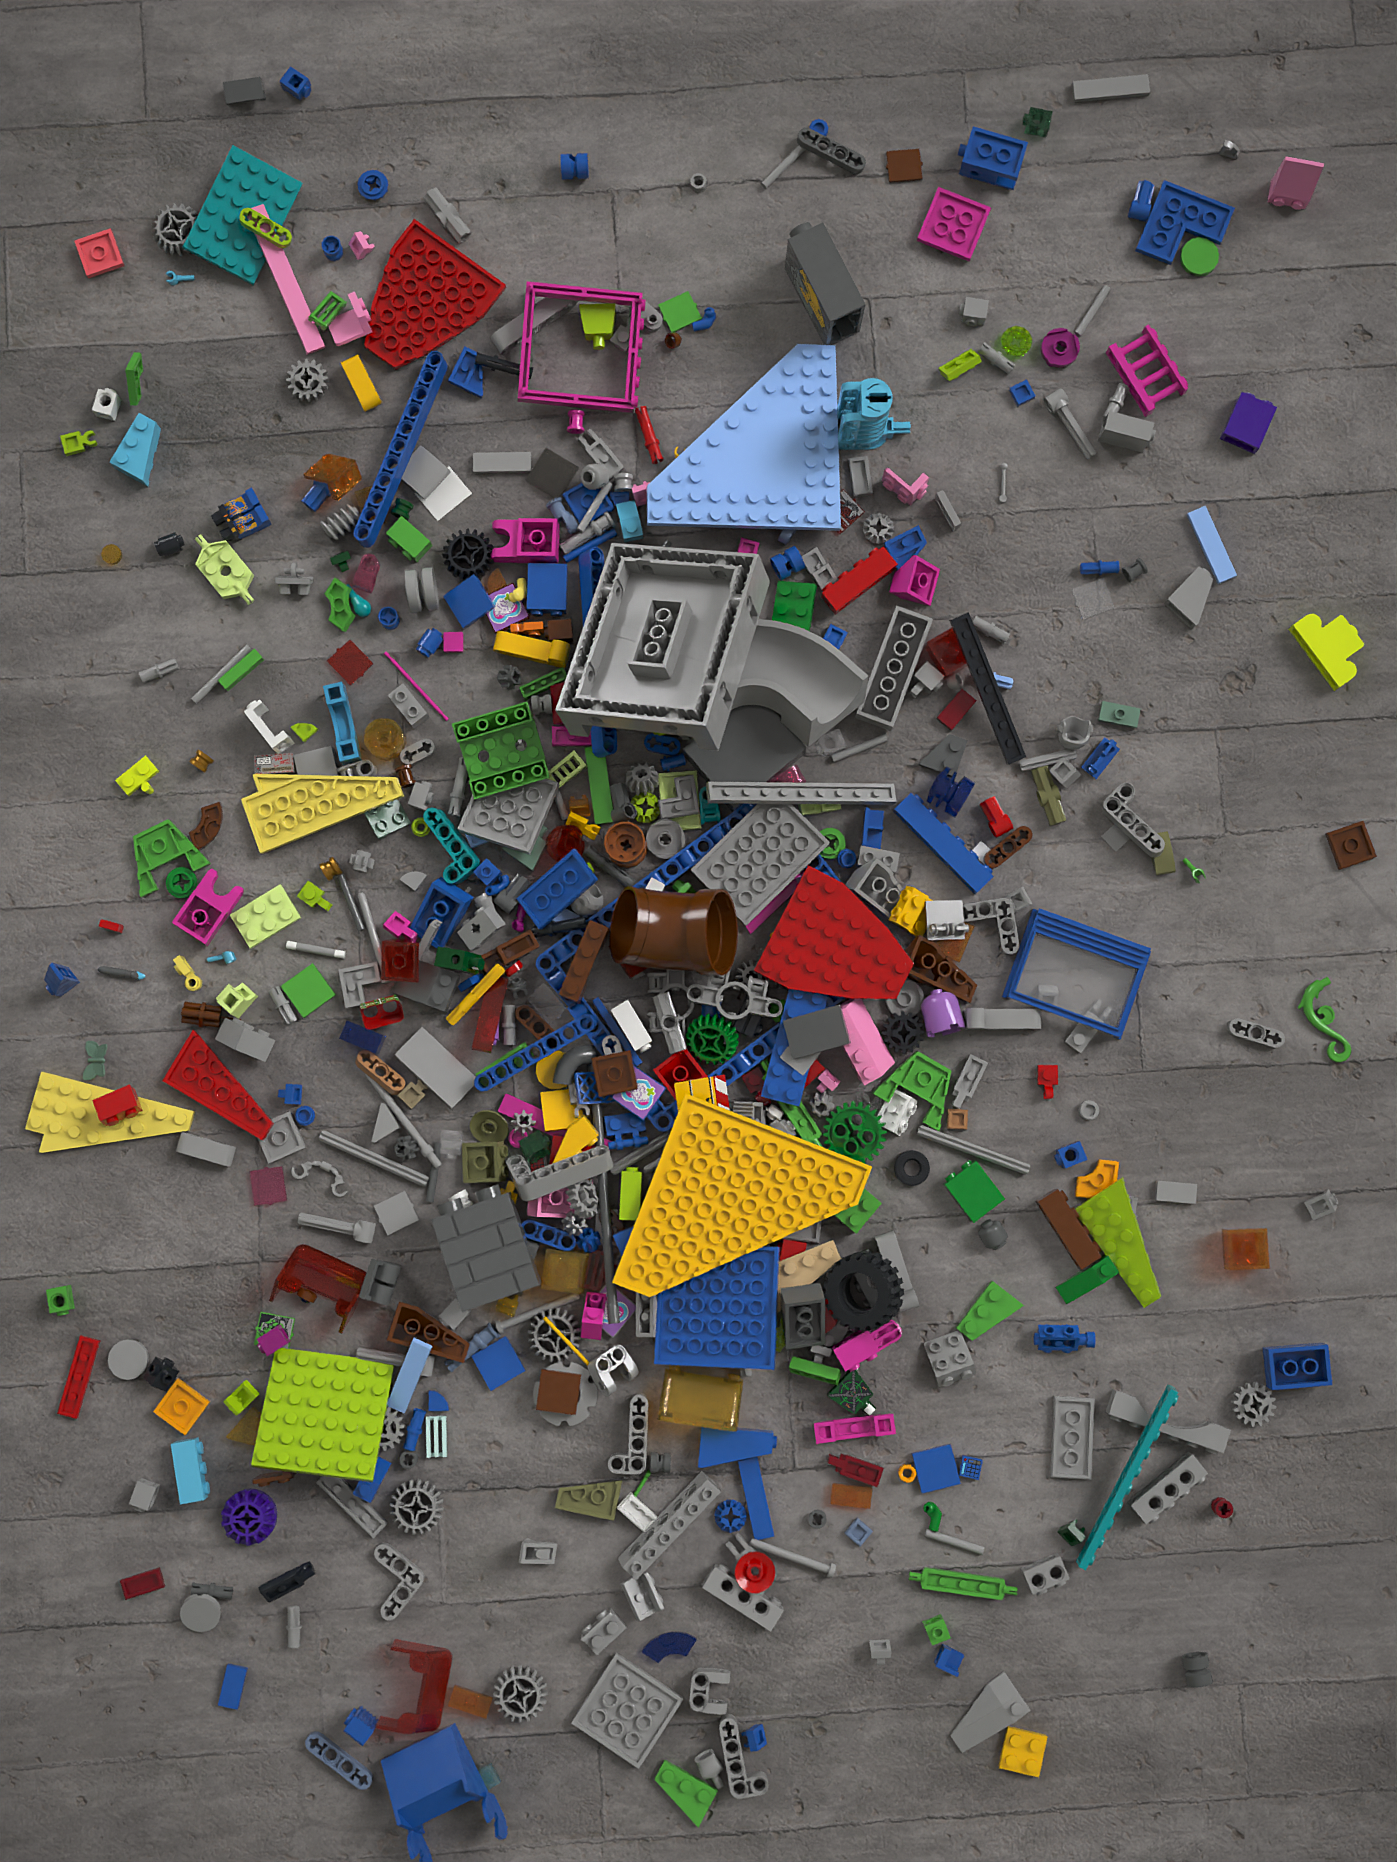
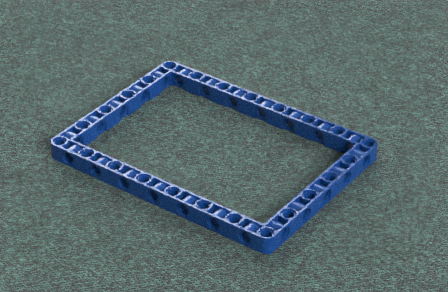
M744 803L632 887L645 889L651 878L665 884L664 887L670 886L697 864L732 829L729 825L731 820L736 819L740 822L757 804ZM700 843H707L709 849L706 852H701L698 849ZM819 854L815 858L818 861V866L815 869L840 881ZM669 866H675L678 869L675 875L667 873L666 870ZM618 898L587 921H594L608 927L610 930L611 922H606L604 915L607 912L613 913ZM586 928L573 930L539 955L536 960V967L574 1019L586 1013L596 1017L598 1030L596 1032H588L586 1035L600 1054L604 1056L602 1041L611 1034L584 998H582L579 1005L559 995L566 978V974L561 968L562 963L573 955L575 956L579 946L574 945L572 940L577 935L583 937ZM550 959L551 967L543 969L541 967L542 960ZM828 995L825 1009L837 1005L845 998ZM583 1018L582 1025L585 1028L591 1022L590 1019ZM780 1022L708 1077L719 1076L724 1069H730L733 1076L731 1079L726 1080V1086H729L769 1056L773 1051ZM608 1039V1043L605 1044L606 1048L610 1047L611 1052L614 1053V1045L617 1042ZM760 1045L763 1047L764 1053L762 1056L754 1055V1046ZM658 1100L647 1117L657 1130L665 1132L673 1127L678 1114L677 1101L675 1100L665 1108L662 1102ZM661 1116H666L669 1119V1125L665 1128L658 1125V1119Z

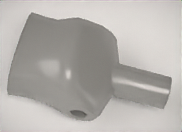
M708 1749L697 1755L695 1762L699 1767L702 1778H711L717 1789L722 1788L724 1784L719 1773L723 1770V1766L715 1756L714 1751Z

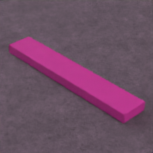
M507 1093L505 1094L498 1112L515 1119V1113L520 1115L525 1110L527 1114L532 1113L531 1119L536 1121L535 1126L531 1127L551 1136L553 1134L565 1136L567 1130L545 1132L542 1109ZM604 1138V1144L608 1147V1142L612 1141Z

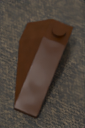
M917 935L905 949V952L914 963L907 978L936 990L942 989V992L953 993L957 999L971 1003L977 984L962 969H959L952 962V959L940 950V947L935 942Z
M399 1302L386 1338L387 1341L410 1347L412 1340L416 1338L432 1345L431 1354L464 1363L470 1343L419 1307Z

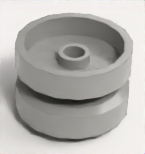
M433 567L422 569L421 581L415 569L405 570V590L411 613L422 611L423 599L429 611L439 610L438 590Z

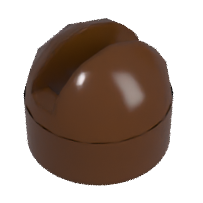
M668 333L665 336V344L668 348L673 349L680 346L682 338L678 333Z

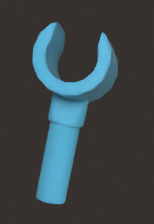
M173 271L166 272L167 276L173 277L172 280H166L173 286L177 285L179 281L194 280V275L181 276L176 275Z
M226 951L221 955L208 957L207 961L213 962L224 959L225 963L229 964L236 961V957L232 951Z

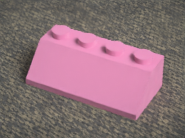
M849 999L840 1004L851 1041L850 1044L843 1045L842 1048L859 1080L864 1085H867L881 1077L895 1062L862 999Z

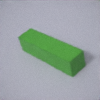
M254 648L218 681L229 691L264 661L263 657Z
M562 667L519 687L524 700H527L531 696L549 690L552 685L565 682L567 674Z
M792 1357L789 1365L790 1373L833 1385H838L841 1377L840 1369L797 1357Z

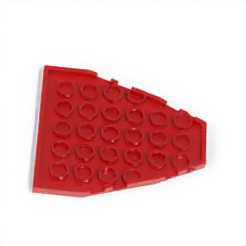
M414 219L390 250L388 263L385 265L382 280L379 282L372 302L371 321L368 322L372 332L365 337L364 347L397 370L435 351L481 320L507 288L506 284Z
M808 865L754 972L791 990L849 999H896L914 963L890 930L844 883Z

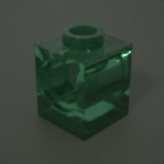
M1030 107L1028 114L1025 113L1023 117L1024 133L1047 137L1053 111ZM1032 120H1038L1040 124H1035Z
M539 1130L518 1141L520 1149L530 1165L551 1154L549 1148L551 1142L547 1135L543 1136Z

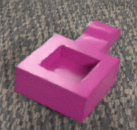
M397 911L383 924V928L397 939L403 935L411 944L418 939V934L409 928L411 922Z

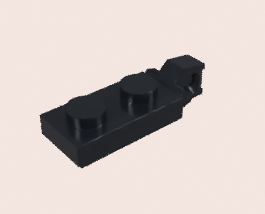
M310 1561L303 1563L300 1567H295L259 1586V1592L270 1603L305 1585L304 1581L316 1575L314 1566Z

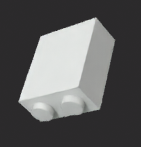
M626 1000L611 1009L636 1052L640 1050L643 1053L650 1049V1044L653 1041L629 1001Z

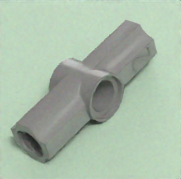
M437 188L430 189L424 196V200L435 213L438 222L443 228H447L458 244L465 242L471 235V231L461 220L458 211L451 203L447 202Z
M669 992L654 996L653 1001L670 1054L687 1049ZM667 1018L675 1020V1026L671 1029L664 1026V1021Z

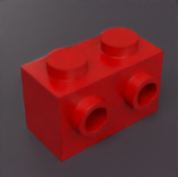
M130 1084L92 1100L99 1121L105 1127L114 1126L120 1120L133 1118L143 1111L137 1093Z

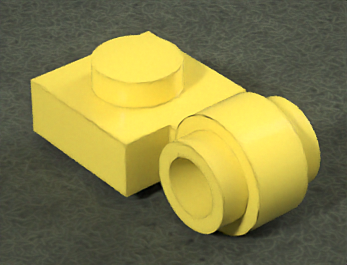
M177 956L173 959L176 964L174 968L180 975L183 974L187 977L185 986L188 990L198 991L202 987L201 978L194 974L195 972L183 956ZM193 980L196 981L194 986L191 985Z

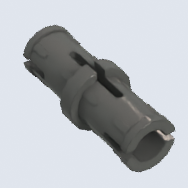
M192 1583L191 1595L208 1594L213 1598L232 1600L233 1586H218L216 1583H211V1585Z

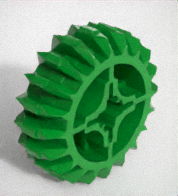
M708 1013L705 1017L701 1014L698 1019L695 1018L692 1024L688 1026V1031L685 1035L687 1038L686 1045H689L688 1051H694L693 1057L699 1056V1062L704 1059L707 1065L711 1061L716 1065L718 1062L723 1064L726 1059H731L739 1044L737 1040L738 1034L735 1033L736 1027H730L731 1021L725 1022V1017L720 1019L717 1013L713 1017ZM698 1034L700 1035V1038L702 1039L703 1043L700 1042ZM721 1035L724 1036L726 1040V1045L723 1043L724 1040L721 1038Z

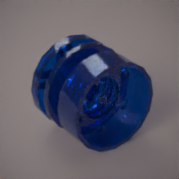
M946 766L937 775L930 787L926 802L931 804L934 797L938 798L934 807L937 808L942 802H945L944 812L955 818L973 789L975 782L965 776L959 782H956L955 779L958 772L954 771L951 778H949L947 774L951 768Z

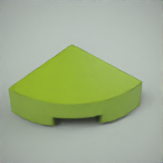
M297 723L291 726V729L304 743L318 731L317 727L309 723Z

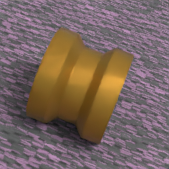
M198 749L196 756L191 758L189 762L205 773L207 766L212 764L214 760Z
M333 857L329 858L328 862L319 864L328 881L332 880L333 876L342 874V870Z

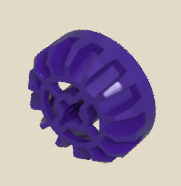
M253 1488L244 1489L235 1493L225 1503L224 1509L221 1512V1525L226 1531V1536L235 1540L234 1543L251 1546L252 1544L262 1542L272 1533L277 1523V1508L267 1493ZM245 1505V1509L241 1513L234 1515L240 1506ZM249 1513V1517H252L253 1519L249 1521L248 1518H245L244 1516H246ZM260 1522L259 1527L254 1532L249 1533V1528ZM234 1523H239L241 1527L245 1528V1533L239 1531Z

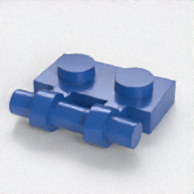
M633 1113L604 1117L606 1137H615V1141L608 1142L609 1150L617 1149L619 1151L625 1147L632 1146L639 1148L641 1145L648 1144L647 1136L639 1137V1132H646L645 1120L643 1121ZM632 1134L633 1139L622 1140L621 1135Z

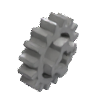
M305 359L303 364L298 360L297 367L291 365L293 372H287L288 376L291 377L286 379L287 383L290 384L288 389L293 391L294 397L299 395L300 401H303L305 397L308 402L311 401V397L318 400L317 395L324 396L322 390L328 389L327 384H325L329 382V378L326 376L328 373L326 369H323L321 363L316 366L317 363L314 359L311 363H309L308 359ZM296 386L302 387L304 391L298 389Z
M586 1179L567 1187L569 1189L566 1191V1194L569 1196L567 1202L571 1203L570 1209H575L574 1214H579L580 1218L585 1217L587 1219L592 1217L600 1209L598 1205L599 1193L596 1191L597 1185L592 1184V1179Z
M1247 1382L1245 1383L1246 1388L1239 1386L1240 1392L1233 1393L1237 1398L1236 1400H1231L1232 1403L1236 1404L1232 1411L1238 1412L1235 1416L1236 1418L1241 1419L1243 1417L1242 1423L1247 1424L1249 1421V1425L1254 1427L1256 1422L1259 1426H1262V1420L1269 1422L1268 1415L1274 1416L1271 1409L1277 1407L1272 1404L1276 1398L1269 1396L1272 1391L1269 1389L1265 1391V1385L1261 1384L1258 1386L1257 1382H1253L1251 1386ZM1255 1391L1262 1393L1264 1397H1257ZM1253 1400L1257 1402L1254 1405L1255 1408L1250 1407L1253 1404ZM1244 1411H1250L1253 1417H1248Z
M388 1407L386 1410V1416L388 1417L385 1419L384 1424L389 1423L386 1425V1431L382 1433L381 1437H386L389 1441L380 1442V1446H382L384 1451L387 1450L388 1445L393 1449L395 1447L394 1441L400 1443L401 1439L398 1436H404L405 1434L401 1431L405 1424H400L403 1417L396 1416L397 1410L392 1413L391 1407ZM393 1421L396 1424V1433L392 1427Z

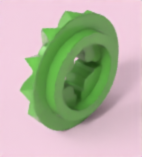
M825 828L820 831L824 837L830 841L837 839L833 844L835 851L833 848L827 847L820 855L823 858L833 859L837 857L841 850L845 849L846 841L839 830Z

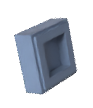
M857 1517L844 1533L861 1547L873 1530Z

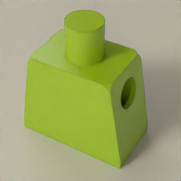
M616 303L579 304L585 340H593V349L603 350L605 348L604 340H610L613 336Z

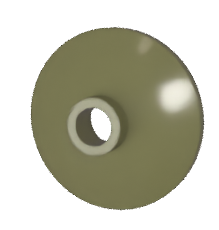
M479 1111L474 1114L470 1121L471 1133L480 1142L504 1141L509 1132L506 1120L494 1111Z

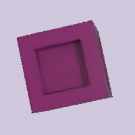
M280 1324L257 1339L259 1342L257 1346L262 1354L269 1356L291 1342Z

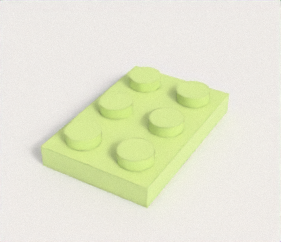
M281 884L230 914L250 949L301 919Z

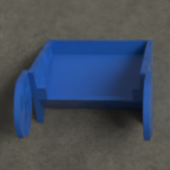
M455 1723L381 1760L397 1826L407 1829L409 1833L407 1836V1847L411 1860L420 1854L419 1862H433L429 1848L422 1836L425 1833L423 1823L470 1800L476 1802L482 1800V1809L486 1823L495 1818V1837L498 1840H503L507 1837V1823L495 1795L488 1792Z

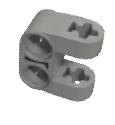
M620 1345L605 1350L588 1364V1371L600 1392L606 1397L617 1390L616 1384L609 1374L614 1368L617 1367L628 1381L639 1374L636 1364L626 1349ZM613 1352L616 1354L617 1360L614 1359ZM598 1362L602 1366V1371L598 1368Z
M701 1667L695 1669L691 1676L689 1696L691 1708L695 1711L709 1714H726L728 1704L726 1701L708 1698L710 1682L729 1683L731 1672L719 1668ZM698 1675H704L706 1681L698 1683L695 1678ZM695 1696H702L704 1701L700 1704L693 1701Z

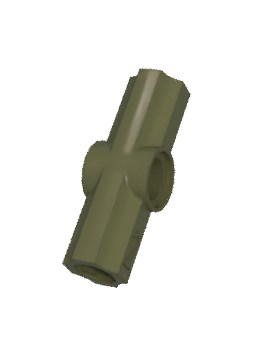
M1048 765L1032 770L1031 773L1037 788V798L1041 807L1044 808L1049 825L1053 826L1065 822L1066 816L1060 803V792L1053 783Z

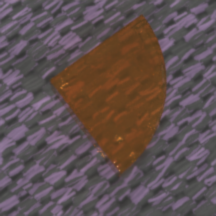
M499 568L495 569L489 576L488 590L490 594L507 587Z

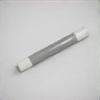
M287 941L286 948L342 959L346 955V951L292 941Z

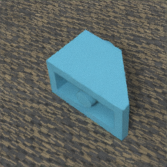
M635 500L616 504L624 542L642 539L643 532Z

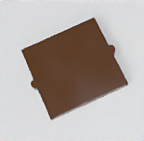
M919 148L886 151V169L888 170L889 183L923 179L921 168L923 162H921Z

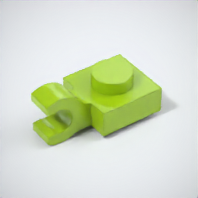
M307 881L297 895L298 898L312 908L318 904L329 911L333 906L322 898L325 892L310 881Z

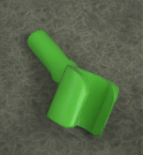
M1187 858L1183 860L1192 872L1196 883H1200L1197 878L1198 875H1203L1206 879L1202 869L1194 867Z

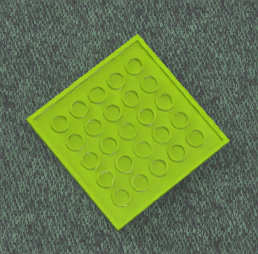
M286 1348L276 1350L251 1466L373 1482L395 1365L326 1353Z

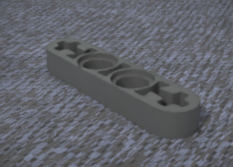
M802 128L799 131L797 143L800 147L853 174H860L864 170L866 159L861 154L810 128ZM805 135L808 136V139H807V140H804V139H803V137H805ZM825 143L828 149L821 150L818 144ZM842 152L845 158L838 159L835 153ZM856 161L859 162V165L857 167L854 166Z

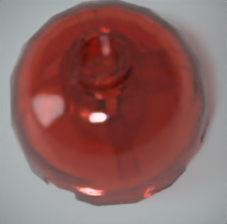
M567 824L556 826L552 829L546 839V850L549 856L554 861L559 862L572 849H576L582 856L585 842L581 838V835H583L582 831L577 826Z

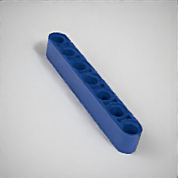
M590 1013L583 1014L482 1072L474 1080L475 1087L479 1091H487L587 1034L596 1027V1017ZM583 1018L590 1019V1028H585L582 1025ZM566 1028L574 1030L573 1038L565 1035ZM550 1037L555 1038L557 1041L555 1048L550 1047L548 1044ZM533 1047L539 1049V1057H534L531 1054ZM515 1057L523 1060L522 1067L515 1065ZM498 1067H503L506 1070L505 1077L499 1076L497 1072ZM481 1077H486L489 1080L488 1086L481 1084Z

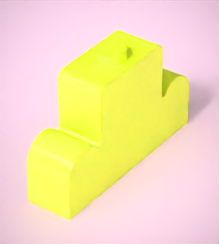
M1308 614L1288 630L1335 691L1356 675L1357 668L1355 664L1351 661H1346V659L1361 649L1364 643L1357 635V629L1350 625L1343 615L1338 616L1326 626L1321 627L1322 621L1320 617L1315 614Z

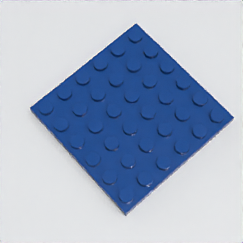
M763 1246L658 1293L654 1364L775 1370L780 1247Z

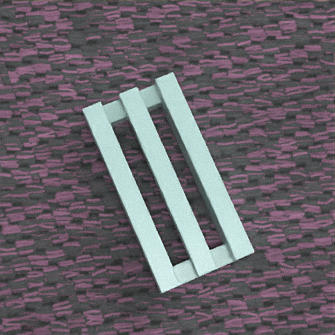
M426 1416L427 1458L447 1457L446 1416ZM431 1420H434V1452H431ZM438 1420H442V1452H439Z

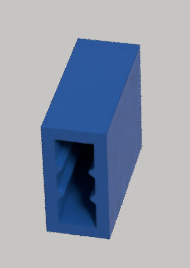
M528 563L527 611L532 616L551 614L553 617H561L562 614H567V564Z

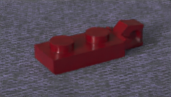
M842 1453L840 1457L829 1454L827 1459L828 1464L836 1466L835 1471L839 1472V1474L878 1487L884 1467Z

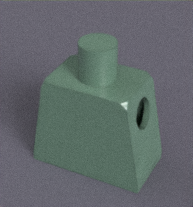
M544 825L542 826L530 855L504 846L502 849L534 872L548 845L542 839L548 829Z

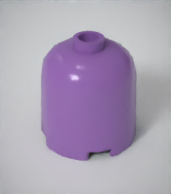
M942 989L933 990L930 992L931 995L922 1001L921 1010L928 1038H934L935 1033L942 1032V1035L945 1036L961 1031L960 1028H966L958 1000L953 993L942 992Z

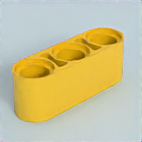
M357 354L340 362L364 411L366 412L381 405L382 402L359 355Z

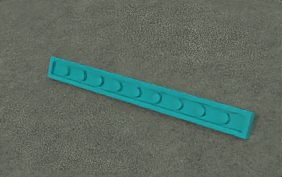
M1167 1384L1076 1559L1078 1567L1086 1570L1088 1565L1091 1566L1093 1564L1097 1548H1101L1104 1543L1105 1537L1103 1536L1105 1532L1111 1529L1114 1523L1113 1517L1116 1512H1120L1125 1494L1128 1495L1130 1493L1134 1477H1138L1142 1468L1140 1465L1143 1459L1146 1460L1148 1458L1152 1442H1156L1160 1435L1159 1429L1162 1423L1165 1424L1169 1418V1409L1177 1403L1179 1396L1175 1387Z

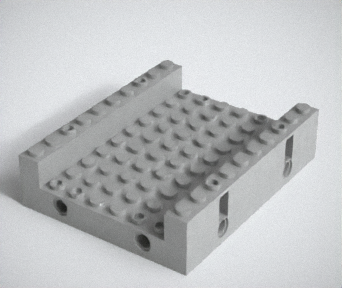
M612 543L555 709L570 735L589 737L592 726L693 736L699 749L719 751L770 583L759 554Z

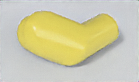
M525 578L517 579V588L509 594V599L513 603L520 602L527 597Z

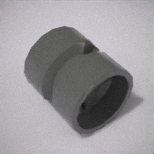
M1191 1652L1182 1655L1183 1667L1187 1670L1185 1679L1188 1687H1205L1213 1683L1211 1670L1207 1669L1209 1667L1207 1652Z

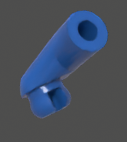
M499 876L498 880L500 883L487 886L485 888L486 894L491 896L499 894L503 889H506L511 883L509 876Z

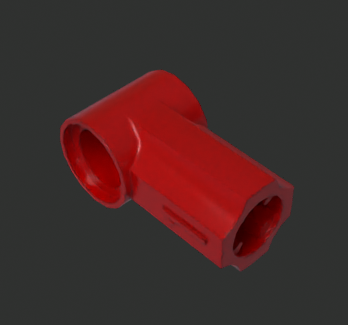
M995 796L979 804L995 838L1014 829L1007 814H1004Z

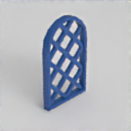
M594 1072L574 1073L578 1105L608 1104L615 1101H606L609 1096L612 1097L613 1095H607L605 1098L599 1097L598 1092L593 1089V1086L596 1084V1080L592 1076ZM588 1077L594 1081L591 1086L586 1082ZM583 1084L589 1088L586 1093L580 1089ZM590 1091L595 1094L593 1099L588 1096ZM587 1098L590 1102H583V1100Z

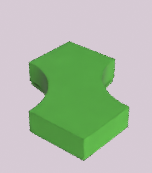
M334 577L324 593L331 603V614L328 620L346 632L356 617L349 606V594L352 589Z

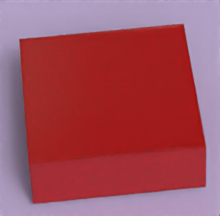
M103 919L99 922V927L120 933L123 932L124 926Z

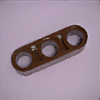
M522 1005L517 1008L516 1018L538 1040L555 1031L528 1005ZM523 1009L530 1011V1017L526 1020L520 1017V1012ZM543 1023L545 1026L544 1031L536 1033L534 1031L535 1024Z

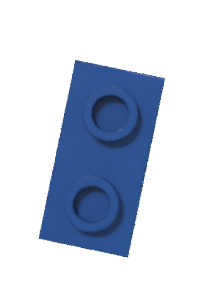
M1104 737L1081 768L1097 779L1120 748L1116 746L1117 743L1111 739L1109 741Z

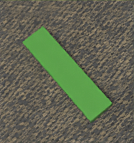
M592 747L585 748L595 825L614 823L611 819L613 807L606 757H596L593 754Z

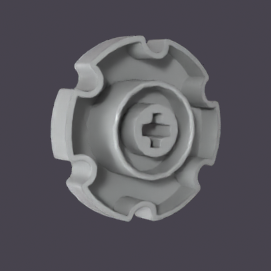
M563 1361L549 1365L545 1369L582 1374L576 1415L541 1411L540 1415L548 1422L560 1426L562 1421H567L569 1426L581 1423L590 1415L587 1408L589 1406L594 1407L598 1397V1389L595 1382H590L588 1379L590 1376L588 1369L573 1361L569 1366H564ZM539 1380L536 1381L533 1392L535 1405H537Z

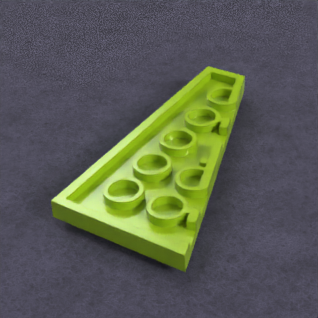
M1122 1177L1076 1207L1075 1210L1081 1222L1088 1228L1090 1234L1105 1255L1110 1257L1120 1272V1276L1145 1308L1161 1297V1293L1152 1271L1148 1253H1146L1141 1231Z

